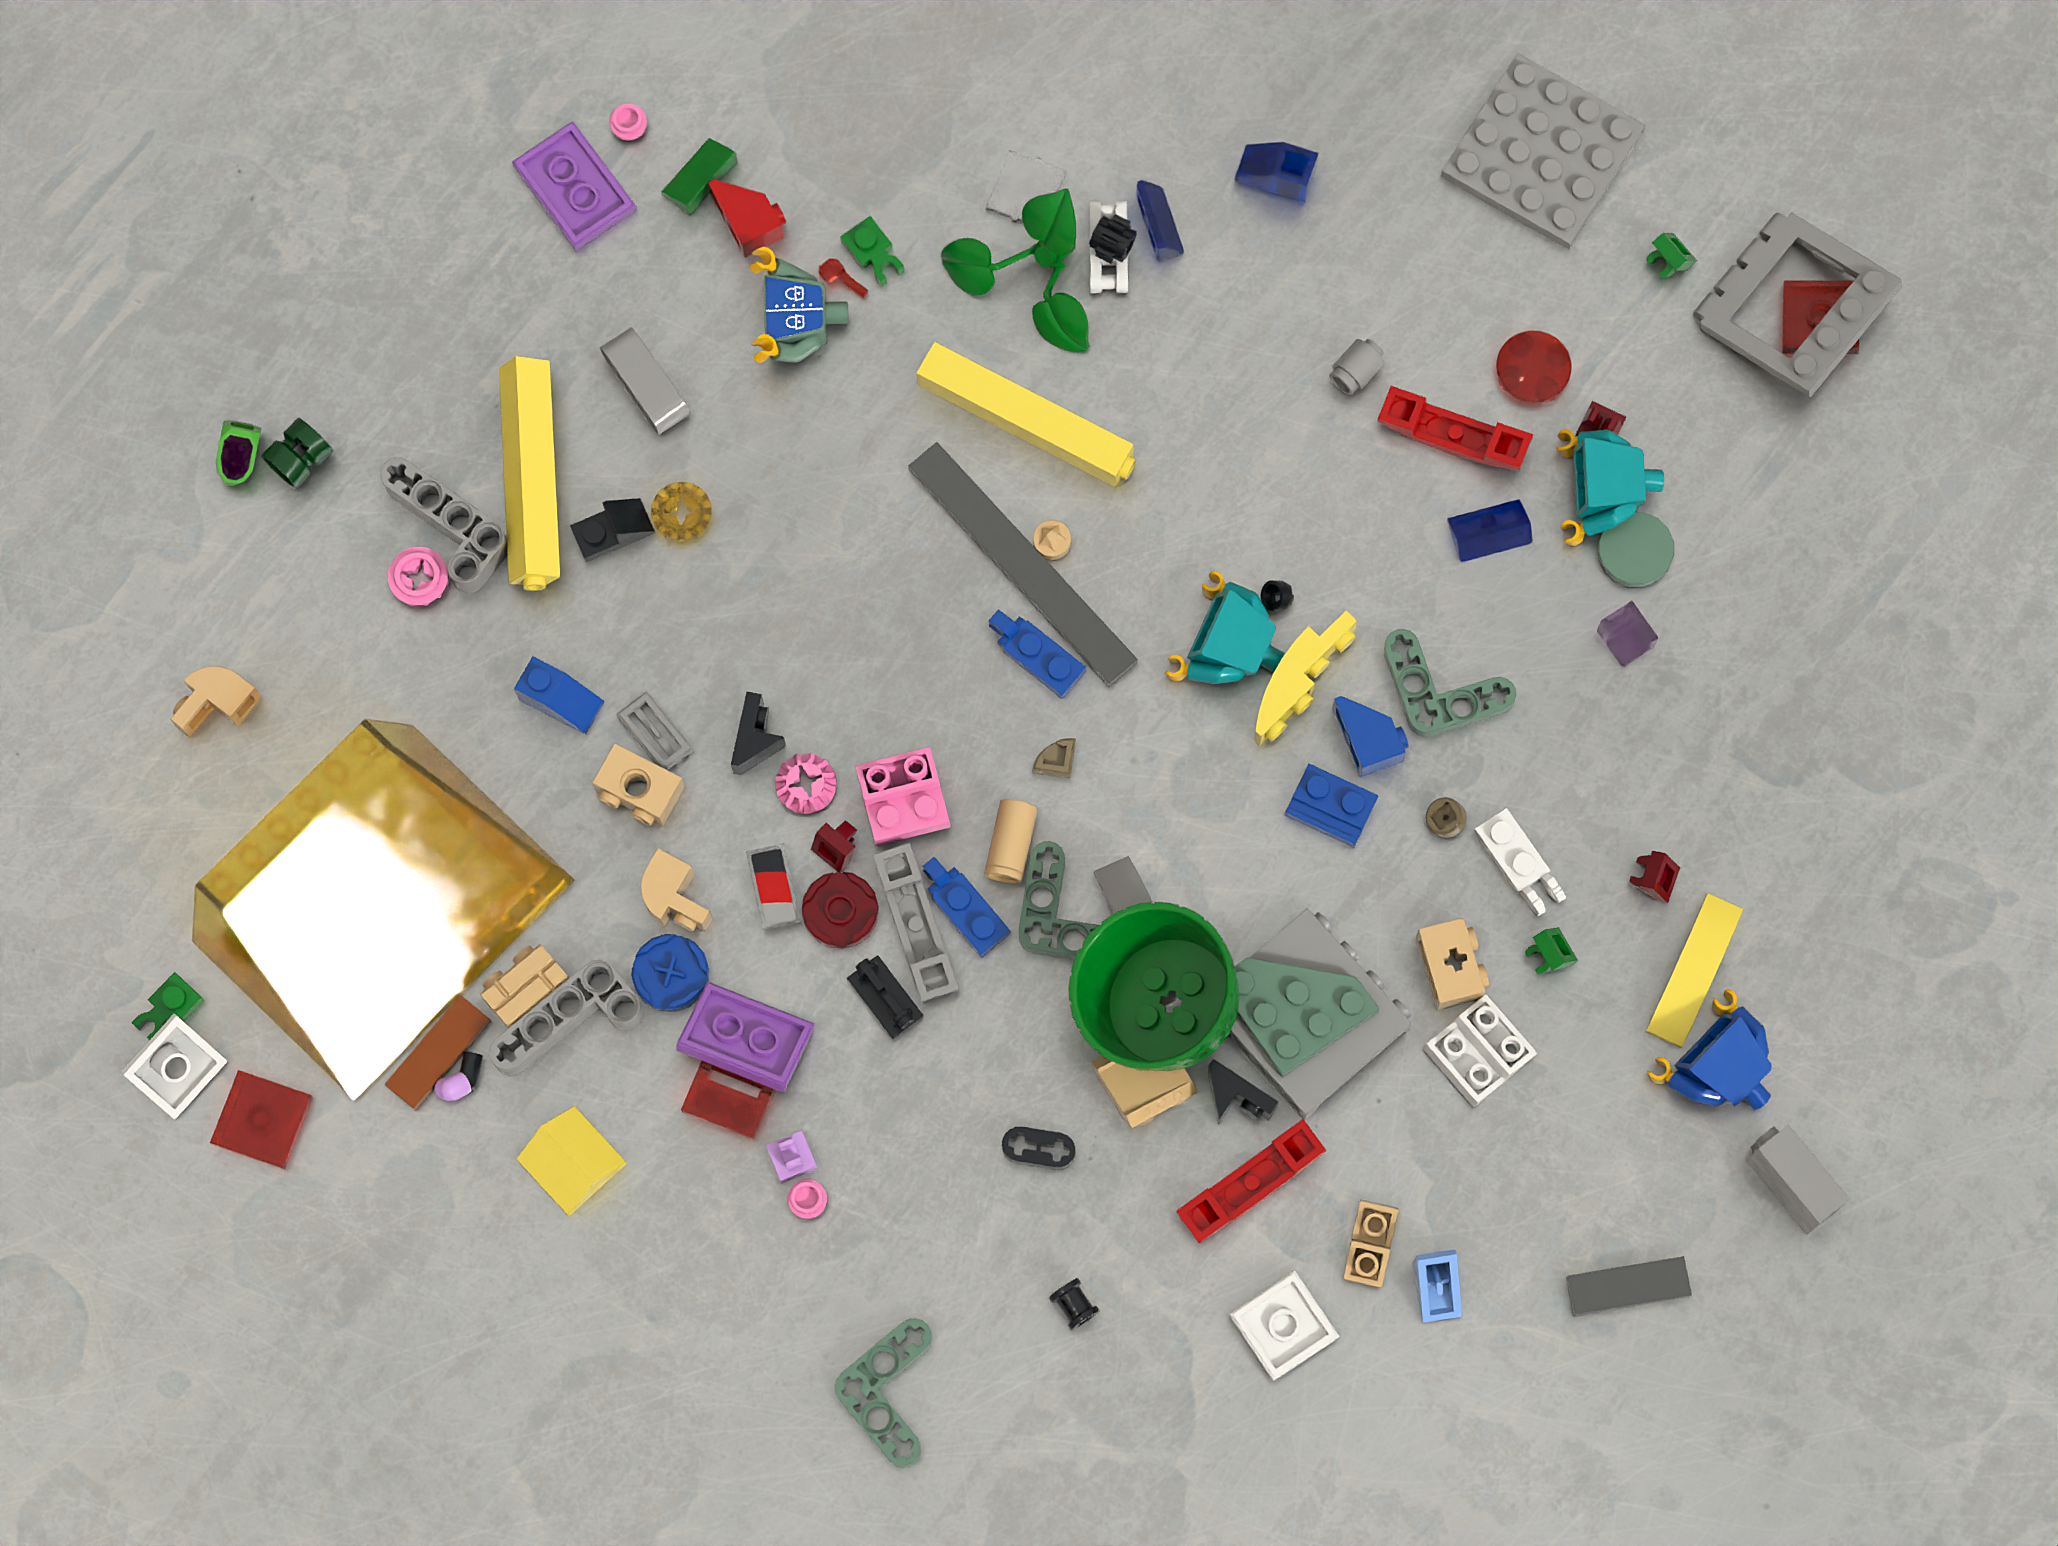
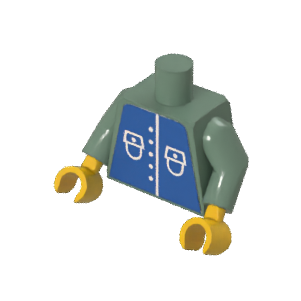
M761 247L752 252L753 255L759 256L762 259L763 264L754 262L750 264V270L757 274L767 270L769 274L764 275L765 334L760 335L751 343L752 346H760L763 351H759L754 356V359L758 363L764 362L769 357L776 361L799 363L816 352L820 346L827 343V325L849 323L848 301L826 302L824 283L819 282L816 277L795 265L775 258L771 249Z

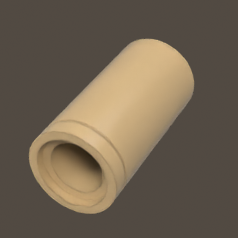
M1000 800L984 872L985 877L1006 884L1022 883L1038 810L1036 806L1018 800Z

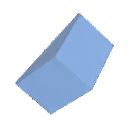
M1456 1250L1416 1255L1412 1266L1423 1323L1462 1317Z

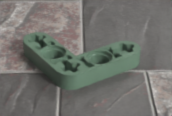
M1396 629L1387 636L1384 645V656L1408 725L1416 735L1421 737L1434 736L1502 715L1512 708L1516 698V688L1511 681L1503 677H1493L1437 695L1415 634L1406 629ZM1396 640H1401L1404 645H1411L1407 650V659L1410 665L1403 667L1401 670H1398L1397 667L1403 666L1402 655L1399 651H1392L1395 648ZM1414 673L1421 676L1425 685L1423 689L1419 692L1406 690L1403 686V679L1406 675ZM1498 687L1500 692L1508 693L1505 696L1504 704H1499L1496 699L1485 701L1483 706L1485 710L1480 711V702L1476 692L1481 693V699L1490 697L1493 688ZM1426 696L1430 697V699L1424 700L1423 705L1428 715H1435L1429 727H1426L1424 722L1416 721L1420 716V707L1416 701H1420ZM1462 697L1468 699L1473 705L1471 714L1463 717L1456 715L1451 708V703L1455 699Z
M1043 841L1033 848L1030 856L1019 924V942L1026 951L1034 954L1074 960L1079 950L1066 948L1063 943L1064 935L1069 931L1076 930L1081 932L1086 939L1097 925L1057 919L1065 868V854L1057 843ZM1046 851L1053 852V858L1059 860L1058 863L1051 864L1049 879L1057 878L1055 883L1042 878L1043 863L1037 860V858L1044 857ZM1034 875H1037V876H1039V877H1041V878H1040V879H1033V876H1034ZM1039 887L1047 888L1053 894L1052 902L1046 907H1038L1031 901L1032 892ZM1038 925L1041 926V933L1053 935V927L1060 928L1057 934V948L1050 947L1052 939L1040 938L1038 944L1031 943L1030 936L1025 935V932L1032 931L1033 927Z
M917 1318L907 1319L844 1370L835 1382V1393L840 1402L894 1466L900 1468L911 1467L919 1460L921 1444L917 1436L879 1390L923 1355L930 1347L932 1342L931 1330L923 1320ZM911 1327L914 1331L921 1328L924 1331L921 1335L922 1345L919 1347L914 1343L908 1345L903 1351L909 1357L902 1361L898 1351L889 1343L896 1339L898 1346H900L907 1339L905 1331ZM879 1352H889L895 1359L894 1368L884 1374L876 1372L872 1367L873 1357ZM849 1378L853 1382L859 1379L863 1381L859 1388L866 1399L870 1397L871 1393L877 1397V1399L867 1403L860 1413L854 1410L855 1407L861 1405L858 1399L853 1394L847 1397L843 1395V1392L846 1390L844 1382ZM878 1407L885 1409L889 1413L890 1418L888 1425L881 1430L872 1429L868 1426L866 1419L870 1410ZM896 1424H899L902 1430L895 1432L898 1438L903 1443L910 1440L914 1444L910 1448L912 1456L909 1459H906L904 1456H899L898 1458L893 1456L897 1449L890 1438L887 1439L885 1444H882L879 1438L890 1434Z

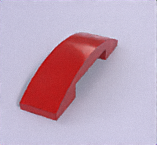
M1394 386L1390 387L1377 419L1379 423L1424 445L1470 461L1512 470L1521 469L1533 439V434L1499 422H1497L1495 427L1428 404L1426 397Z
M1302 1119L1274 1139L1268 1147L1213 1187L1204 1190L1176 1212L1200 1244L1266 1199L1312 1164L1327 1150L1305 1120Z

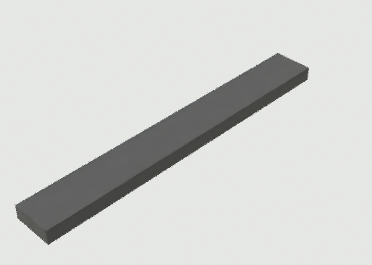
M938 442L908 465L913 475L1109 687L1138 663V659Z

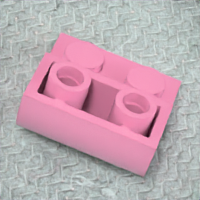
M930 747L855 766L876 846L951 827Z

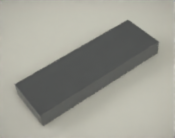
M1684 1256L1566 1277L1574 1316L1686 1298L1692 1295Z

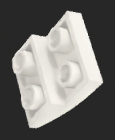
M1484 995L1460 1014L1452 1024L1423 1047L1427 1055L1473 1108L1537 1054L1534 1048L1487 995Z

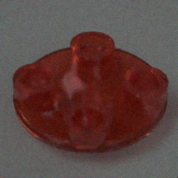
M1542 331L1518 333L1508 339L1499 351L1496 362L1498 382L1504 391L1509 392L1512 396L1522 401L1551 402L1566 387L1570 379L1572 370L1570 355L1563 343L1551 334Z

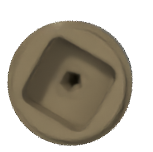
M1448 797L1439 798L1432 802L1426 812L1427 826L1432 832L1443 838H1450L1459 834L1467 820L1466 811L1463 806Z

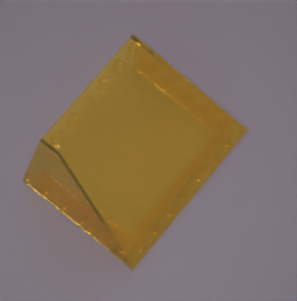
M364 719L195 885L192 942L355 1101L575 880L417 728L411 724Z

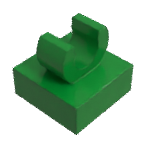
M1674 233L1660 234L1652 242L1658 250L1651 252L1646 259L1648 264H1654L1660 257L1664 258L1666 267L1659 273L1660 278H1668L1675 271H1687L1697 261Z
M1559 927L1545 929L1532 937L1536 944L1531 945L1525 951L1526 956H1532L1538 952L1542 953L1544 963L1535 969L1537 974L1565 969L1578 961Z

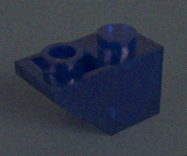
M1286 142L1247 144L1234 180L1305 202L1317 169L1319 153Z

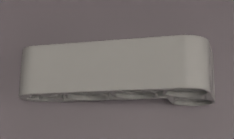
M403 458L389 459L383 464L380 472V477L387 493L398 503L460 545L448 562L447 569L449 575L459 591L463 593L479 591L507 556V538L503 528L408 460ZM396 476L401 479L406 476L410 486L412 487L411 491L408 485H406L400 480H397L394 483L393 479ZM430 494L439 496L438 501L434 505H421L425 496ZM466 515L469 517L468 522L464 526L459 528L451 526V522L456 516ZM496 536L499 538L497 545L493 548L485 549L481 547V543L486 537ZM463 567H476V571L471 577H458V573Z
M593 960L497 1037L491 1044L489 1050L490 1058L502 1074L516 1076L525 1071L598 1009L603 1012L616 1028L625 1031L636 1028L642 1022L644 1015L643 1007L637 995L609 963L602 960ZM603 972L610 976L606 987L595 989L590 986L591 978L595 974ZM574 997L580 1001L579 1007L575 1012L565 1014L560 1011L561 1003L565 999ZM628 1001L634 1004V1011L629 1017L619 1018L615 1016V1008L621 1002ZM538 1022L549 1024V1031L545 1037L541 1039L530 1037V1030L534 1024ZM521 1035L528 1046L531 1047L528 1051L518 1040ZM509 1049L511 1052H514L516 1059L513 1062L505 1059L502 1054L504 1050Z

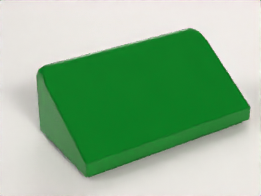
M708 138L661 193L688 215H691L709 195L708 183L713 180L721 181L738 162L736 152Z

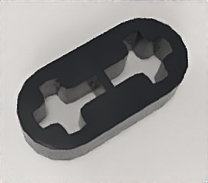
M1014 1127L1009 1129L1002 1139V1151L1005 1157L1010 1162L1019 1165L1050 1170H1064L1073 1163L1076 1156L1073 1140L1068 1135L1059 1132L1028 1127ZM1017 1136H1024L1026 1144L1035 1145L1037 1148L1036 1150L1023 1149L1021 1155H1015L1014 1148L1008 1146L1009 1141L1015 1142ZM1056 1142H1062L1064 1150L1070 1152L1068 1156L1063 1155L1060 1161L1056 1162L1053 1161V1155L1049 1152L1041 1151V1147L1054 1148Z

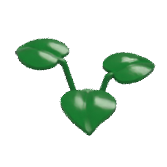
M1066 188L1053 193L1038 195L1024 205L1022 220L1025 230L1030 237L1039 241L1027 250L998 263H991V252L988 246L973 238L956 239L943 248L941 252L942 263L949 276L960 289L972 295H983L993 288L995 277L992 271L1000 270L1030 255H1034L1039 265L1053 267L1054 270L1043 292L1045 301H1040L1033 306L1032 316L1034 324L1041 336L1058 348L1075 352L1086 351L1090 348L1088 341V319L1080 302L1066 293L1059 292L1052 296V289L1060 271L1065 268L1063 260L1076 247V218L1069 189Z

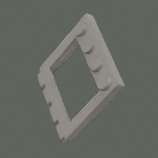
M1791 212L1788 217L1775 213L1760 231L1761 237L1767 242L1755 237L1737 259V263L1744 270L1736 265H1732L1714 286V290L1722 297L1720 298L1710 292L1693 314L1701 321V330L1811 398L1902 287V281L1899 277ZM1795 241L1811 251L1812 255L1842 274L1844 272L1849 274L1855 280L1791 358L1736 325L1730 319Z

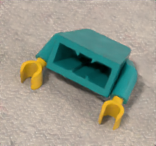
M1563 429L1558 433L1557 436L1560 441L1570 440L1567 446H1558L1556 449L1562 457L1569 458L1573 456L1577 518L1583 519L1580 524L1572 520H1566L1561 524L1560 529L1563 531L1576 528L1575 536L1564 540L1567 545L1576 546L1580 544L1584 539V534L1593 536L1615 528L1634 516L1636 509L1645 502L1646 492H1662L1664 487L1663 470L1645 469L1644 452L1640 448L1632 447L1628 441L1611 430L1580 432L1578 436H1574L1573 432L1567 429Z
M1218 571L1210 572L1209 579L1218 583L1216 587H1208L1206 584H1201L1203 594L1207 598L1213 599L1187 656L1192 661L1190 664H1186L1181 656L1171 655L1168 658L1169 662L1179 663L1181 668L1176 673L1164 671L1166 676L1172 681H1181L1188 676L1190 680L1218 684L1238 682L1243 677L1255 674L1260 665L1274 672L1285 653L1270 645L1276 631V626L1269 620V614L1256 592L1233 582L1224 583L1223 576Z

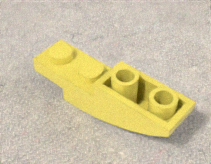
M1345 611L1320 636L1308 626L1281 659L1269 681L1259 709L1254 741L1259 746L1267 738L1271 742L1274 741L1287 727V724L1284 722L1294 712L1300 715L1310 706L1314 700L1311 695L1313 694L1315 683L1308 677L1310 675L1314 679L1318 677L1330 663L1327 658L1336 649L1339 652H1343L1356 638L1354 632L1357 620L1348 611Z

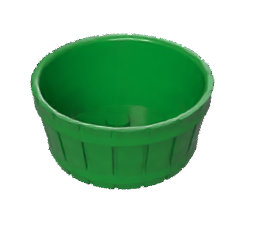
M1146 902L1126 907V910L1121 909L1103 920L1100 926H1096L1082 944V949H1079L1074 959L1068 990L1069 1001L1071 1002L1070 1008L1076 1026L1081 1030L1079 1032L1094 1050L1099 1051L1100 1055L1127 1068L1141 1071H1174L1193 1066L1216 1051L1230 1033L1236 1019L1239 1005V987L1234 962L1229 949L1214 926L1207 920L1205 921L1204 917L1184 906L1181 908L1177 904L1168 902H1154V904ZM1170 991H1175L1176 998L1182 1000L1181 1006H1176L1173 1008L1172 1013H1167L1166 1006L1160 1004L1161 998L1168 997Z

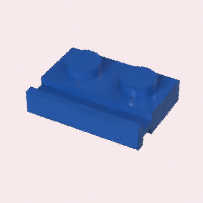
M1308 763L1284 816L1354 848L1378 799V795Z

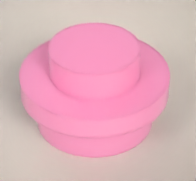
M623 104L612 112L610 127L618 138L634 140L645 132L647 118L640 107L634 104Z
M809 1179L801 1180L790 1189L788 1205L797 1217L813 1219L819 1216L826 1208L827 1194L820 1183Z

